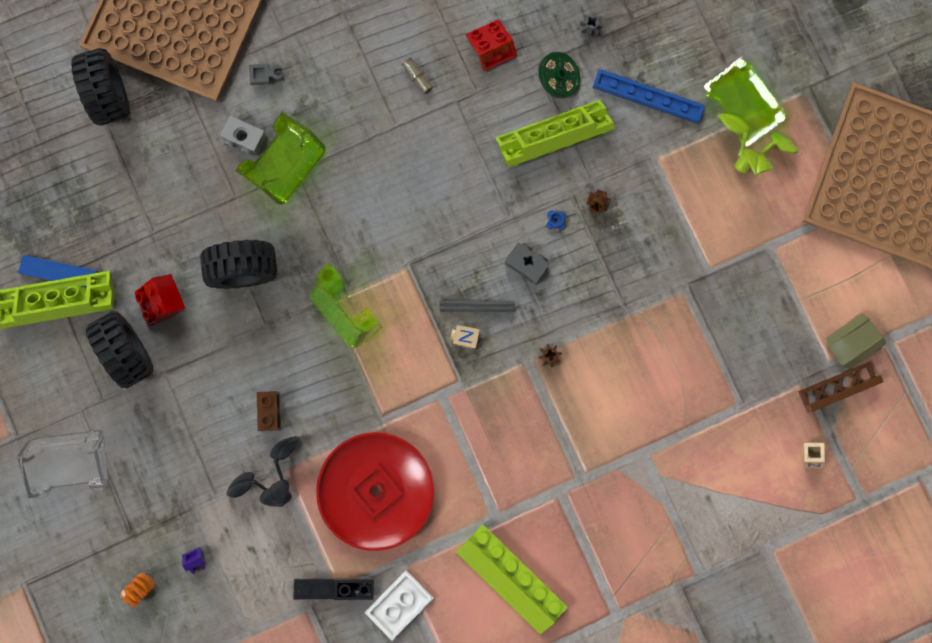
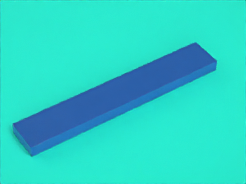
M601 69L598 70L592 87L699 124L705 108L703 104Z

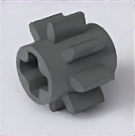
M594 12L589 16L585 14V21L582 20L579 24L583 26L581 33L588 34V38L593 34L598 36L599 30L603 28V24H599L602 17L595 16Z

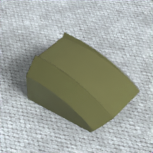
M863 313L852 318L826 338L828 348L841 365L849 369L886 345L884 337L870 321V318Z

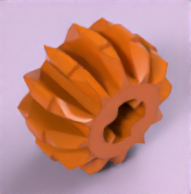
M140 573L122 591L121 598L127 605H130L132 608L136 607L151 592L155 583L148 575Z

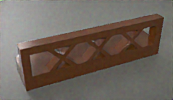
M867 362L798 392L807 412H814L881 384L884 381L881 375H875L870 362ZM861 369H867L870 375L869 379L863 380L858 378ZM844 376L853 379L850 387L840 385ZM829 383L835 386L833 394L829 395L823 392L825 384ZM814 391L818 393L816 400L809 403L805 395L806 392Z

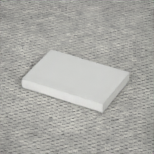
M406 570L364 613L393 641L434 597Z

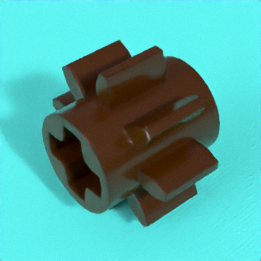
M597 189L594 193H589L586 205H590V211L600 214L603 210H608L611 198H607V192Z
M547 344L546 350L540 348V352L543 354L538 359H543L544 363L542 366L550 364V367L553 368V362H561L557 357L562 355V352L557 353V345L554 348H550V345ZM548 351L555 355L552 361L549 358H545Z

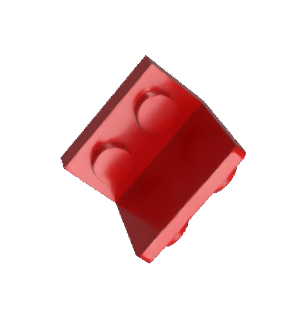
M499 19L466 34L468 41L478 55L484 72L517 57L514 41Z

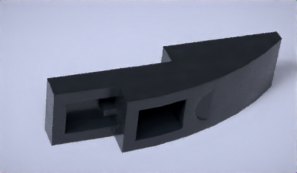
M293 579V600H373L374 579Z

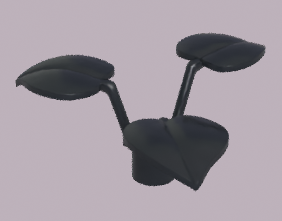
M299 436L281 440L270 452V457L274 459L280 481L272 484L270 488H266L256 480H253L255 476L253 472H245L232 481L226 495L230 498L240 497L249 490L251 484H255L264 490L259 499L263 505L284 507L291 500L292 495L288 491L290 484L287 480H284L278 462L279 459L283 460L292 453L299 441Z

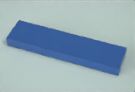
M22 255L18 274L49 281L98 273L96 270Z

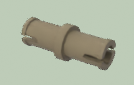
M411 57L401 63L411 76V81H415L423 94L428 93L433 88L423 75V70L417 67Z

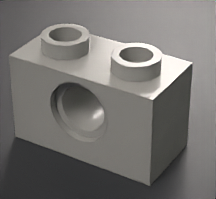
M229 116L220 134L224 144L232 148L237 146L241 148V152L249 156L251 154L258 155L267 137L263 130L232 116ZM247 134L245 140L239 141L240 135Z

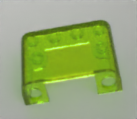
M329 262L317 273L309 297L346 344L356 348L383 327L368 308H365L351 320L332 296L340 290L343 280L342 276Z

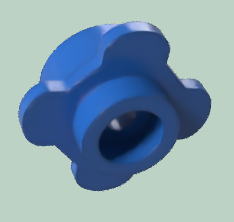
M551 210L547 213L549 218L546 226L548 229L558 228L563 230L565 228L564 218L566 214L563 211L554 212Z

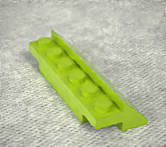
M597 100L497 136L495 139L505 165L507 164L508 167H512L528 160H534L547 153H553L558 149L570 147L580 141L589 140L591 137L606 134L615 129V126L607 114L605 105L601 100Z
M105 271L0 290V329L114 309V300H117L111 272Z
M483 524L455 551L539 634H542L551 627L568 608L553 591Z

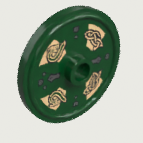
M552 52L541 60L538 70L539 79L543 88L551 96L563 99L570 97L577 91L580 84V73L576 63L570 56L562 52Z

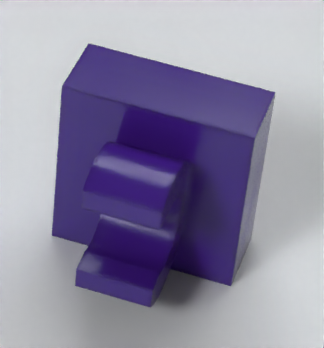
M201 547L182 555V566L185 571L190 570L192 574H195V567L201 566L202 570L205 569L204 552Z

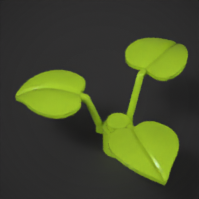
M726 113L717 115L727 128L743 135L741 148L738 153L740 157L734 164V167L741 173L746 174L750 168L755 176L762 172L770 171L772 164L763 154L774 145H777L780 150L786 153L794 154L800 151L788 137L781 133H773L771 138L774 141L759 154L751 149H744L748 136L747 132L750 130L749 126L735 115Z

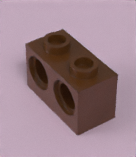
M257 392L258 431H281L280 392Z

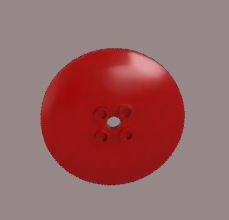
M371 432L347 439L330 453L323 463L318 476L316 498L324 523L337 538L361 550L382 551L392 549L407 542L422 528L432 508L434 484L426 460L413 445L395 435ZM374 485H378L381 488V494L378 497L373 496L370 492L371 487Z

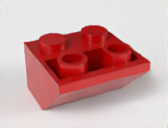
M172 274L153 277L134 292L148 327L172 318L185 309Z

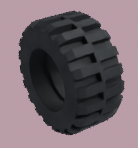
M97 48L75 55L71 60L73 80L80 101L90 120L96 125L103 126L126 119L130 113L128 97L122 77L111 54L106 49Z
M235 240L232 242H222L221 244L207 247L200 255L203 282L210 288L237 289L258 286L273 281L278 274L275 248L267 241Z
M111 311L88 324L86 336L89 344L107 374L110 375L111 379L118 386L130 388L153 373V364L147 350L144 348L136 332L132 329V326L118 311Z

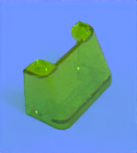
M740 57L704 85L706 88L704 92L710 100L718 101L726 114H732L741 118L749 126L750 130L747 132L748 136L745 143L747 146L752 145L790 119L746 58ZM739 134L737 138L742 144L743 135Z
M283 112L274 121L273 129L277 133L276 137L255 163L250 159H246L235 169L241 177L279 205L289 200L326 151L325 145L310 129Z

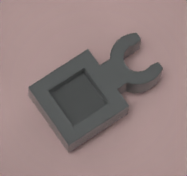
M268 63L249 65L250 84H270V79L272 78L276 81L283 80L282 75H275L276 71H282V67L275 65L269 69Z

